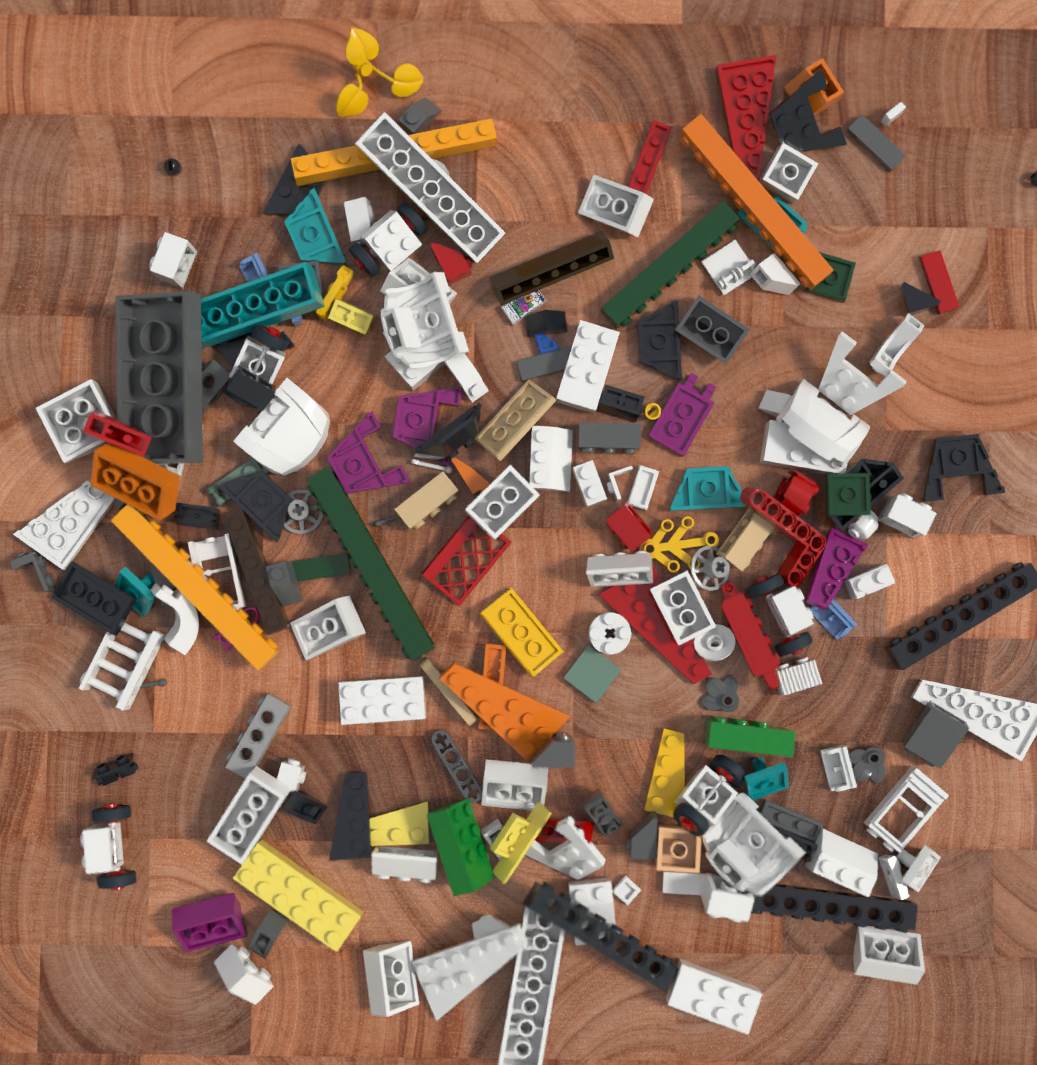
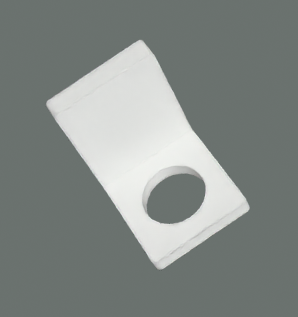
M632 466L607 475L609 480L606 483L610 494H614L616 502L621 500V495L614 476L632 471Z

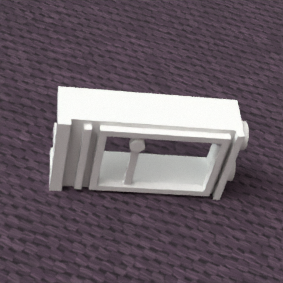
M229 533L222 537L206 538L204 541L188 542L192 563H197L201 567V561L229 555L231 566L206 570L203 575L210 576L212 573L232 569L238 598L232 604L237 609L248 607L236 551Z
M910 766L863 822L868 826L866 831L875 838L879 836L883 839L884 842L882 844L889 851L893 852L895 850L901 854L905 846L949 795L918 768ZM908 787L928 804L923 811H918L901 796ZM898 798L918 816L899 840L878 823Z

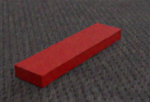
M653 120L630 179L629 188L647 194L672 126Z

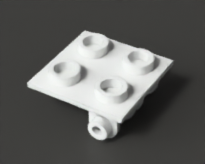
M736 240L702 261V264L723 295L752 278L750 273L756 266L752 259L749 261Z

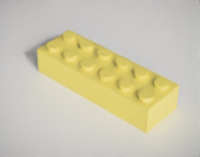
M264 840L256 844L233 877L238 883L336 952L364 912Z

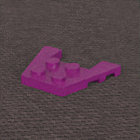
M462 387L399 396L392 438L413 449L420 446L434 435L438 403L459 407ZM448 458L443 461H437L445 466H451V460Z
M372 411L327 457L346 494L411 482L402 465L382 475L363 440L366 436L381 429Z

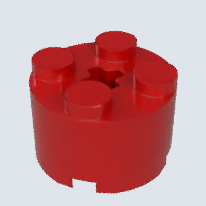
M791 469L788 472L790 477L788 479L783 478L774 494V499L795 515H805L810 508V499L817 494L820 486L810 477L795 469Z

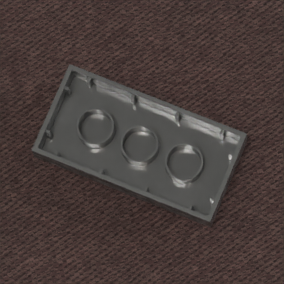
M179 291L115 296L117 419L152 437L144 458L156 464L203 463L201 294Z

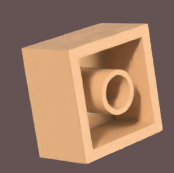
M657 824L656 870L699 873L701 837L689 833L681 826Z

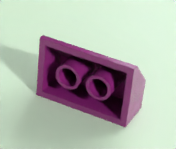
M234 893L223 894L222 896L204 899L172 909V931L186 953L247 937L241 906Z

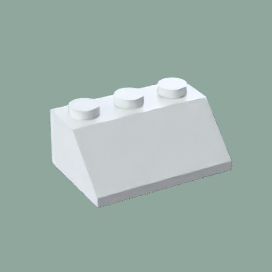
M407 258L388 274L380 291L385 294L384 291L388 288H399L418 283L429 277L431 273L412 259ZM449 287L450 292L446 296L450 305L457 293Z
M532 426L529 484L535 490L570 492L573 430L550 426Z
M638 551L630 555L615 553L614 556L596 554L593 557H588L586 575L591 587L653 583L651 553Z
M688 571L650 589L678 646L716 627Z
M486 759L481 805L530 811L533 810L537 802L544 805L548 768H532L531 764Z
M821 828L815 842L817 844L816 850L811 851V860L806 862L805 867L816 874L869 897L877 879L878 854Z
M376 846L372 852V875H377V878L389 879L390 876H395L401 881H410L411 878H417L419 882L430 883L437 876L439 851Z
M868 925L866 927L857 926L853 953L855 975L917 985L925 972L921 934L898 932L892 929L880 930Z
M411 941L382 944L363 950L372 1015L388 1017L419 1005L415 969L412 965L414 959Z

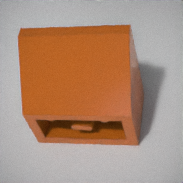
M823 58L805 68L783 88L787 95L791 96L804 81H807L814 75L813 73L816 70L821 69L828 88L808 97L814 116L837 103L844 94L843 89Z

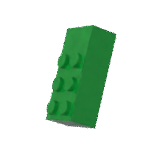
M711 716V719H705L703 744L710 748L793 757L796 732L788 728L771 727L768 723L762 721H753L752 724H748V721L732 718V722H728L724 717Z
M468 798L447 803L427 814L453 897L475 892L495 878L487 856V849L480 835V828L473 814V807Z

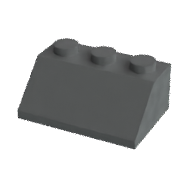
M699 295L675 329L725 364L728 363L750 331L749 328Z
M558 732L556 736H552L531 758L532 768H575V741L573 737L569 736L567 732Z

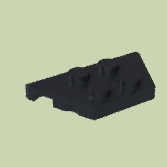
M298 144L291 158L309 154L301 144ZM290 159L263 213L267 216H271V214L289 216L295 211L299 203L305 199L311 189L315 188L319 197L326 181L297 186Z
M673 301L670 305L655 311L652 315L646 316L637 322L639 363L674 379L681 380L680 333L675 330L679 325L678 301Z
M263 470L218 486L276 542L279 541L292 498Z

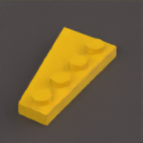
M663 728L644 810L655 811L658 814L673 817V811L677 807L674 801L685 788L684 733Z

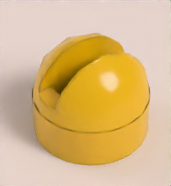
M649 403L644 408V415L648 419H657L661 414V408L656 403ZM655 407V410L648 415L647 412Z

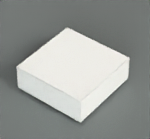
M899 102L884 115L881 123L886 127L901 115L906 108L905 105Z
M626 875L612 889V892L627 906L641 891V888Z

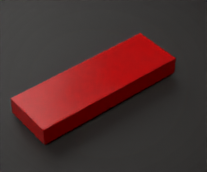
M941 250L920 256L919 259L931 295L941 301L939 307L936 308L938 315L960 308Z

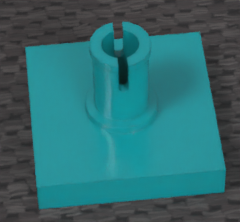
M125 567L119 572L115 586L137 599L133 609L142 618L150 612L156 597L149 589L155 584L153 574L147 573L146 576L139 580Z
M758 757L759 762H757L756 758L751 761L755 773L744 777L747 795L753 801L789 788L788 769L784 762L767 768L763 757Z

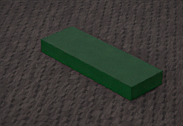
M348 553L293 561L298 582L351 574Z

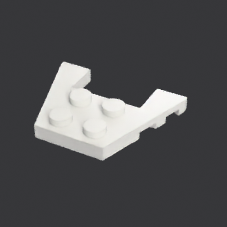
M842 331L837 338L819 390L848 414L852 415L902 388L907 381L893 370L879 384L868 378L844 359L857 342Z
M570 816L560 821L556 827V830L569 840L550 851L534 840L525 854L576 880H580L602 868L606 860L592 842L588 843L583 837L584 832L580 828L577 830L573 825L575 821Z

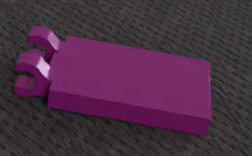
M692 373L684 385L681 383L677 384L648 435L649 438L683 457L714 405V402L709 399L716 389L710 383L703 393L692 388L698 379V376Z

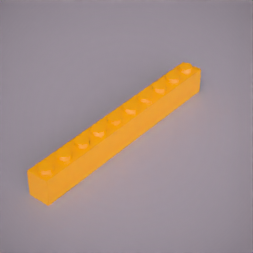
M493 119L408 135L431 159L496 147L497 140ZM356 145L291 158L297 186L380 170Z
M127 504L111 520L115 526L257 670H262L279 653L276 649L278 645L270 637L266 639L262 635V628L255 622L252 624L247 619L249 617L242 608L237 609L232 604L234 600L227 593L222 594L218 590L220 586L212 578L208 580L203 575L204 569L197 563L193 564L189 560L190 555L182 548L179 550L174 545L176 541L169 534L166 533L164 535L159 530L161 526L154 519L149 520L145 516L146 513Z

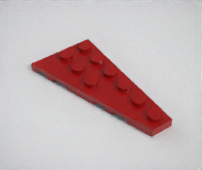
M777 55L720 64L716 67L732 151L758 181L761 174Z
M653 565V583L612 586L598 594L691 683L695 684L712 675L704 658L696 652L693 639L678 646L650 590L662 584Z

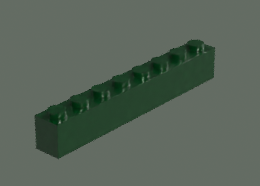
M722 201L603 305L600 312L616 330L620 326L622 328L626 327L632 321L630 317L635 313L638 315L647 308L646 303L651 299L653 302L662 295V289L666 286L670 288L678 280L676 277L681 273L685 275L693 267L691 264L696 260L700 262L708 254L707 250L710 247L716 248L723 241L722 237L726 233L731 235L738 228L739 216L725 201Z

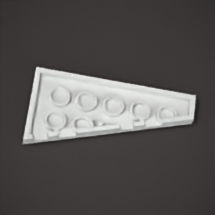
M920 679L911 695L912 699L924 706L929 701H932L966 721L969 726V732L1018 761L1023 760L1037 735V704L922 679Z

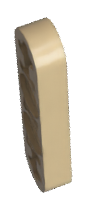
M428 657L423 659L419 665L465 722L469 726L475 723L478 718L467 704L440 680L439 676L441 673Z

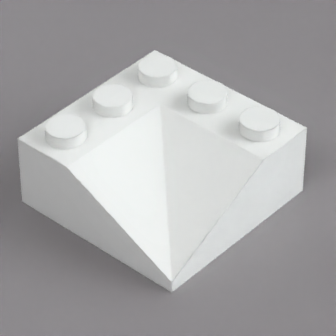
M92 379L36 407L64 463L93 453L94 450L108 443L83 432L91 412L96 410L117 419L99 383Z

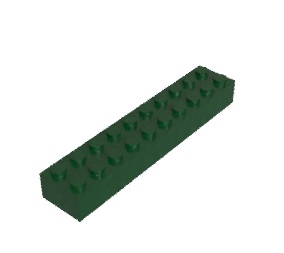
M328 466L307 478L309 484L306 486L309 492L320 501L317 503L320 511L325 516L328 515L330 520L327 523L333 532L339 534L340 539H338V542L342 549L346 550V552L349 551L351 555L348 558L354 569L360 570L361 575H359L361 582L364 586H369L372 593L369 595L374 604L380 605L382 608L380 614L385 623L390 622L393 627L390 631L396 641L400 640L404 646L401 648V651L406 659L410 658L414 661L435 649L434 642L351 499L346 494L334 470Z

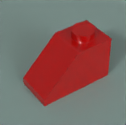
M436 243L430 244L431 251L442 272H444L449 286L471 275L470 268L473 266L468 256L464 257L461 251Z

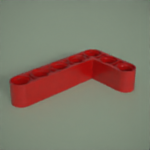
M753 487L744 488L740 494L741 502L796 542L780 567L778 574L780 573L784 584L795 587L800 586L826 546L825 537L765 491Z

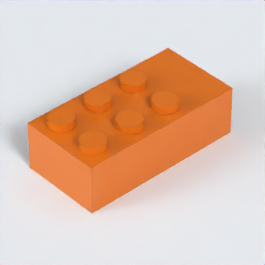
M108 442L94 450L90 486L161 521L175 511L181 476L136 453Z

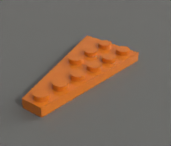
M455 662L439 676L442 682L527 762L571 717L565 712L554 709L547 704H543L532 697L497 683L490 678H486Z

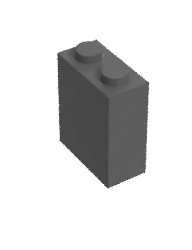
M929 701L902 742L905 751L913 756L917 754L923 758L927 765L931 767L935 765L941 769L969 730V726L966 721L936 703Z

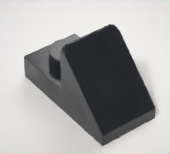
M294 790L283 807L287 813L314 824L318 822L327 808L325 804L304 790L299 792Z

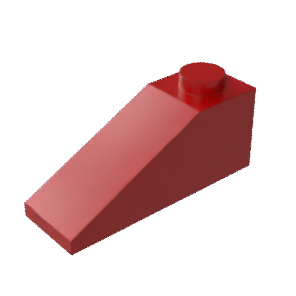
M96 410L90 413L83 430L84 433L143 457L152 439L151 436Z
M547 820L535 841L563 843L569 839L556 830L557 824L560 821ZM575 821L573 825L577 830L580 828L584 832L583 837L586 841L593 843L594 823Z

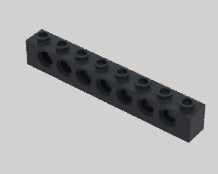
M1016 563L1011 567L1012 571L1007 574L1004 572L998 574L993 578L994 582L989 585L984 583L976 588V593L962 596L958 599L959 603L955 606L952 604L946 606L937 617L932 615L923 621L924 625L919 628L914 626L906 631V636L902 638L896 637L889 641V646L885 650L898 670H905L1037 589V572L1031 563ZM1014 577L1018 580V586L1016 588L1012 585V579ZM996 588H999L1001 591L999 598H996L994 594ZM978 599H982L984 602L982 609H979L977 606ZM962 609H964L966 612V618L964 620H962L959 616V613ZM944 620H947L949 623V628L946 631L942 628ZM927 630L932 635L931 640L928 642L924 638ZM909 641L914 644L912 652L907 650V643Z
M535 881L523 901V904L528 909L666 992L679 970L672 965L674 962L672 959L664 954L662 957L656 955V949L648 944L643 947L639 944L640 940L631 934L628 937L622 934L624 930L617 925H607L605 923L606 919L597 913L594 916L589 914V908L578 902L576 906L571 903L572 898L561 892L558 895L554 892L555 888L544 881L543 884ZM550 899H554V904L551 907H547V902ZM571 909L570 916L564 918L565 912ZM588 920V925L585 928H581L582 923ZM605 930L604 937L599 939L600 932ZM622 941L621 947L616 949V944ZM639 951L638 957L633 959L634 953ZM656 962L655 967L650 969V965Z
M775 884L763 895L753 894L754 902L751 913L762 914V911H765L777 917L789 914L791 918L804 919L805 916L812 917V920L817 922H824L825 919H828L840 925H845L846 922H852L854 926L866 927V924L874 925V928L880 930H887V927H892L896 931L908 933V930L916 929L918 905L911 900L871 895L867 897L862 894ZM772 895V901L764 904V896ZM792 897L793 903L790 906H784V900ZM808 900H813V907L805 909V903ZM833 902L834 909L827 912V904ZM850 905H855V911L852 914H847V908ZM875 908V915L868 917L869 909ZM896 910V917L890 920L889 913Z

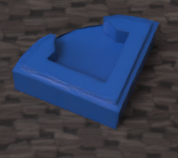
M542 334L535 335L540 355L560 350L558 344L550 337Z

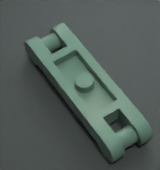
M252 458L222 480L210 486L206 491L209 496H213L216 506L221 507L230 501L231 498L227 494L221 495L219 492L221 489L218 487L220 484L261 470L266 474L270 473V471L265 467L261 468L258 464L259 462Z

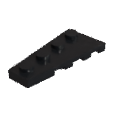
M367 772L345 774L329 861L372 858Z

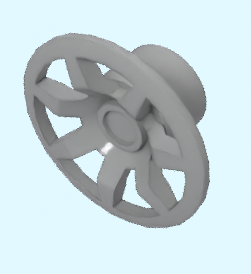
M300 489L288 493L292 498V502L288 507V513L291 518L287 523H284V527L296 534H306L316 529L322 521L323 514L320 511L318 520L310 515L311 511L319 508L318 505L309 506L307 504L309 496H312L308 490ZM299 493L306 494L303 500H297L294 495ZM312 496L317 501V503L320 502L318 498ZM306 519L315 523L311 528L304 530V521ZM295 520L299 521L300 530H295L289 525Z
M715 546L700 548L695 552L691 561V574L695 583L700 588L708 591L721 588L726 583L730 571L729 563L724 557H714L713 550L716 552L719 550ZM708 550V559L701 556L700 553ZM696 559L704 564L703 567L695 569ZM704 572L705 575L700 582L696 573ZM723 577L722 581L718 584V578ZM710 578H712L713 587L705 585Z

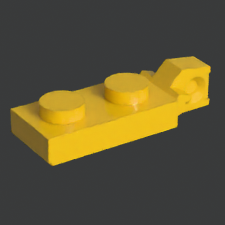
M343 265L337 272L336 281L329 285L327 295L323 300L325 307L316 311L320 319L328 321L335 299H342L347 291V285L355 274L350 268Z

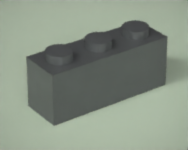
M579 422L578 450H582V453H595V450H603L605 454H614L615 450H622L623 454H636V451L641 449V424Z

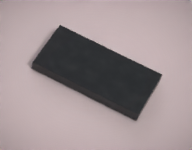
M71 561L51 597L114 636H117L137 601L135 597Z

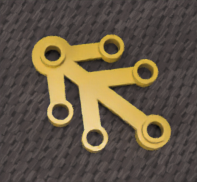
M687 516L681 520V525L670 540L666 543H660L666 532L671 531L674 527L673 522L666 519L662 521L661 527L655 536L639 546V551L647 552L646 547L648 545L653 546L652 559L655 558L666 566L669 572L675 573L679 570L680 564L676 560L671 561L661 553L662 551H670L691 569L690 561L693 557L681 549L697 546L716 547L719 543V537L713 532H708L701 538L680 540L685 532L694 525L693 518ZM685 519H689L691 521V525L689 527L684 525ZM669 522L671 525L670 529H665L663 524ZM708 537L714 538L713 544L708 543ZM696 559L697 566L695 567V569L699 568L700 562L698 559ZM671 563H675L677 565L676 570L670 569L669 566Z

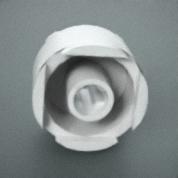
M603 613L595 617L590 623L588 637L591 645L597 651L604 654H617L629 644L631 629L627 620L621 615ZM605 629H613L614 637L606 638Z

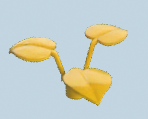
M351 27L345 48V56L357 71L355 76L357 77L358 88L352 83L342 88L336 102V114L339 117L356 116L366 109L368 95L361 90L363 87L361 76H369L372 71L393 82L391 91L398 97H407L415 93L422 85L424 77L417 67L408 63L401 64L395 69L394 78L375 68L369 60L374 59L378 55V42L368 32Z

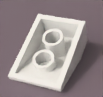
M593 175L578 213L632 236L639 237L654 199L638 190Z
M350 596L334 599L290 623L306 661L366 634Z
M610 877L568 881L569 895L572 898L571 903L576 906L578 902L589 908V914L593 916L595 913L601 915L606 919L605 923L609 926L615 924ZM588 920L582 923L581 928H585L588 925ZM605 930L600 932L599 939L604 937ZM574 937L575 945L586 944L581 940L577 939L576 937Z

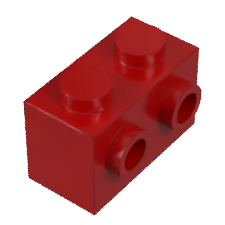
M628 501L606 519L608 529L612 533H616L620 537L619 541L625 549L629 548L631 552L651 538L653 534L652 530Z

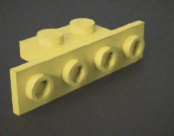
M537 802L527 819L512 813L490 847L494 853L502 856L493 869V873L504 884L507 883L552 814L540 802Z

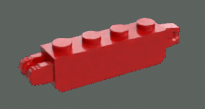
M733 581L721 586L725 598L722 603V611L753 677L757 679L763 678L769 689L776 690L780 684L776 674L778 671L777 665L780 664L779 658L776 653H771L768 647L771 645L770 639L767 634H762L760 630L762 623L759 616H754L751 608L754 606L750 597H745L743 592L740 593Z

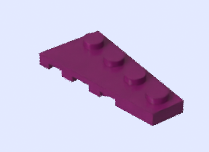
M831 528L828 530L826 546L820 554L805 602L822 610L827 609L839 591L840 586L849 576L851 569L858 562L863 551L866 550L868 544L836 529Z

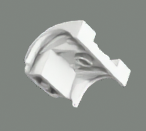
M433 272L429 277L418 283L405 287L388 288L384 291L386 294L384 308L381 309L384 334L395 357L400 358L408 368L434 365L469 352L464 333L457 330L446 296L450 290L444 272Z
M286 378L275 391L274 398L269 402L264 411L258 415L249 427L246 425L233 442L274 475L285 476L294 471H299L317 455L327 439L330 416L321 405Z
M803 379L793 391V396L777 416L776 421L787 423L790 426L788 432L823 458L827 460L835 458L841 461L839 465L844 467L868 434L870 426L854 414L848 419L843 412L830 406L826 400L818 398L817 395L820 390Z
M743 792L734 798L730 807L724 812L717 823L710 827L701 838H703L702 841L707 850L705 854L707 859L722 878L741 892L747 891L760 896L771 889L799 861L805 852L790 837L786 840L757 811L759 806Z

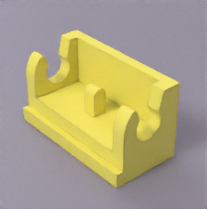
M335 299L328 318L366 335L371 331L370 327L375 322L377 315L341 299Z

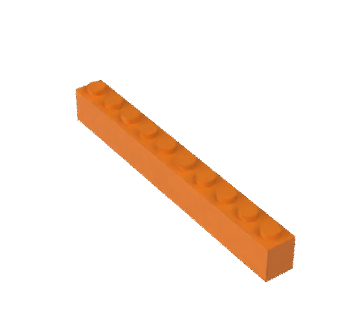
M702 114L682 129L680 139L683 145L687 148L690 147L694 152L695 159L707 167L708 174L713 179L716 178L722 191L725 194L729 193L734 199V205L739 210L742 209L745 212L749 223L756 225L760 230L761 237L773 245L774 252L784 258L788 269L792 272L795 271L800 277V283L805 288L808 287L812 290L834 271Z

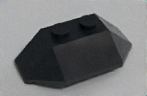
M478 402L415 448L411 453L413 457L443 461L446 458L451 460L459 454L457 451L459 448L464 446L466 449L475 442L473 438L478 434L481 404Z
M860 459L845 472L869 473L870 507L904 479L895 464L887 461ZM860 516L829 517L839 531L842 532Z

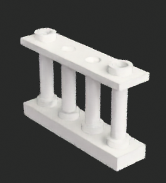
M124 623L121 628L122 631L144 641V644H146L143 652L138 653L114 641L116 636L106 632L88 671L84 672L80 678L81 685L79 689L90 690L91 686L117 698V708L130 710L166 634L160 631H153L147 634ZM111 648L135 660L137 664L134 670L129 672L105 660L109 649ZM100 667L126 679L128 683L125 689L120 691L96 679Z

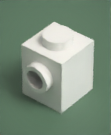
M288 758V761L285 760L281 763L277 780L290 787L291 792H294V790L298 791L300 784L304 783L307 772L304 771L305 766L300 765L301 761Z

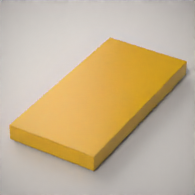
M512 588L479 613L531 678L564 652Z

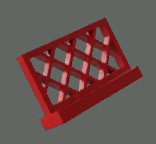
M469 515L421 573L424 578L459 606L512 543L501 533L498 537L505 542L500 549L492 550L491 537L489 535L476 537L475 528L478 524ZM488 538L489 550L477 551L476 540ZM467 540H474L475 552L463 553L462 544ZM489 553L490 562L487 565L479 566L478 554ZM475 554L476 566L464 567L463 556ZM454 556H461L462 568L450 569L449 560ZM476 569L477 578L474 581L466 582L465 570ZM462 570L463 582L451 583L450 572ZM448 572L449 584H439L434 579L439 573ZM452 586H464V594L459 600L452 595Z

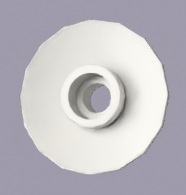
M715 624V628L695 637V650L699 656L706 660L718 661L723 660L733 652L736 644L735 636L724 625Z

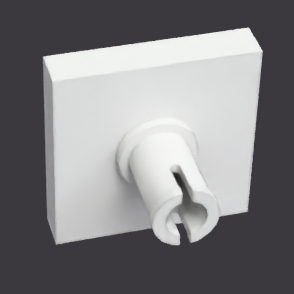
M925 845L917 858L904 849L901 854L898 853L896 858L909 868L902 881L917 892L920 891L941 858Z

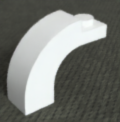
M908 313L869 361L874 371L886 377L903 352L921 333L925 325Z
M465 354L444 361V364L451 371L472 403L489 391Z
M155 583L151 591L156 597L172 606L176 615L174 625L164 640L169 646L186 655L198 634L199 618L196 608L178 589L173 591L166 585L161 587Z

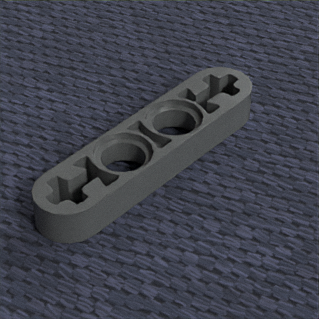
M443 729L437 730L432 736V743L464 798H468L470 803L478 802L482 797L480 784L450 734ZM439 733L441 736L446 735L447 738L444 741L447 746L450 743L453 746L447 748L443 753L440 750L444 748L443 744L436 742L437 734ZM450 751H454L458 755V759L454 763L446 760V754ZM460 769H465L469 774L468 778L464 781L459 780L456 776L457 771ZM471 779L474 781V783H470L472 789H478L479 791L477 792V798L469 797V788L467 786L465 788L462 787Z

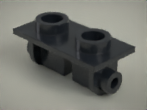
M134 753L123 754L112 762L99 764L94 769L92 780L96 779L99 786H106L118 780L116 773H119L121 778L136 773V770L139 768L136 762L132 763Z

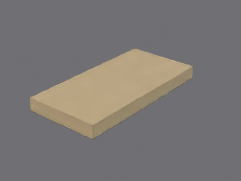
M528 380L474 440L501 461L554 404L556 399L531 380Z

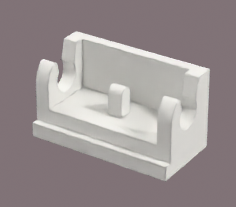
M366 197L344 202L351 242H357L360 245L365 244L360 236L375 224L372 204Z
M838 745L820 750L830 791L839 792L857 788L847 746Z

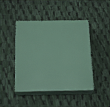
M587 645L563 678L597 703L621 669Z

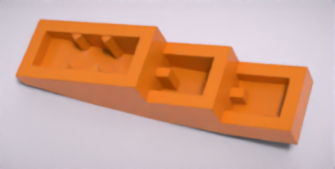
M455 457L451 459L473 496L479 492L482 493L490 485L488 481L471 467Z
M486 644L483 669L484 677L490 678L502 685L506 656L505 645ZM481 717L479 718V730L494 731Z

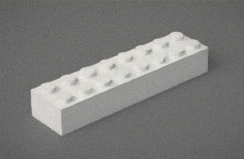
M385 112L355 143L475 263H478L505 234Z
M550 899L546 906L551 907L554 904V899ZM526 906L524 907L521 928L528 944L516 954L498 1065H542L565 931L531 911ZM568 910L565 912L564 918H567Z

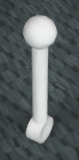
M414 459L411 460V464L442 470L447 474L453 472L451 466L443 467Z

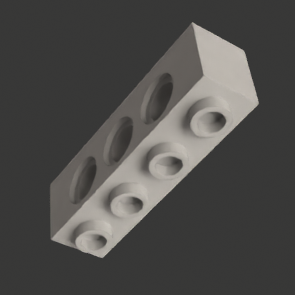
M273 693L262 696L257 705L260 707L258 712L251 715L247 722L249 725L247 731L242 732L236 741L239 745L235 751L231 750L226 758L228 762L226 768L245 779L256 766L258 767L293 706ZM265 711L272 713L273 719L271 722L264 720L263 715ZM255 729L262 732V739L260 741L253 737ZM244 748L251 750L252 756L250 759L243 756Z

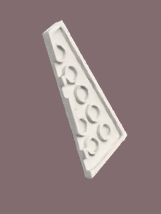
M91 479L87 480L74 492H70L48 508L45 513L30 521L27 526L18 530L13 535L62 570H66L117 499L90 486Z
M520 924L412 961L436 1021L528 944Z

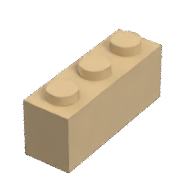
M441 472L395 508L394 512L409 531L412 529L417 531L425 524L424 520L427 517L431 516L433 518L442 511L440 509L441 506L445 503L450 505L458 498L456 495L459 490L448 476Z
M748 508L716 555L724 557L731 567L743 572L750 565L752 557L762 548L763 542L774 531L775 527Z

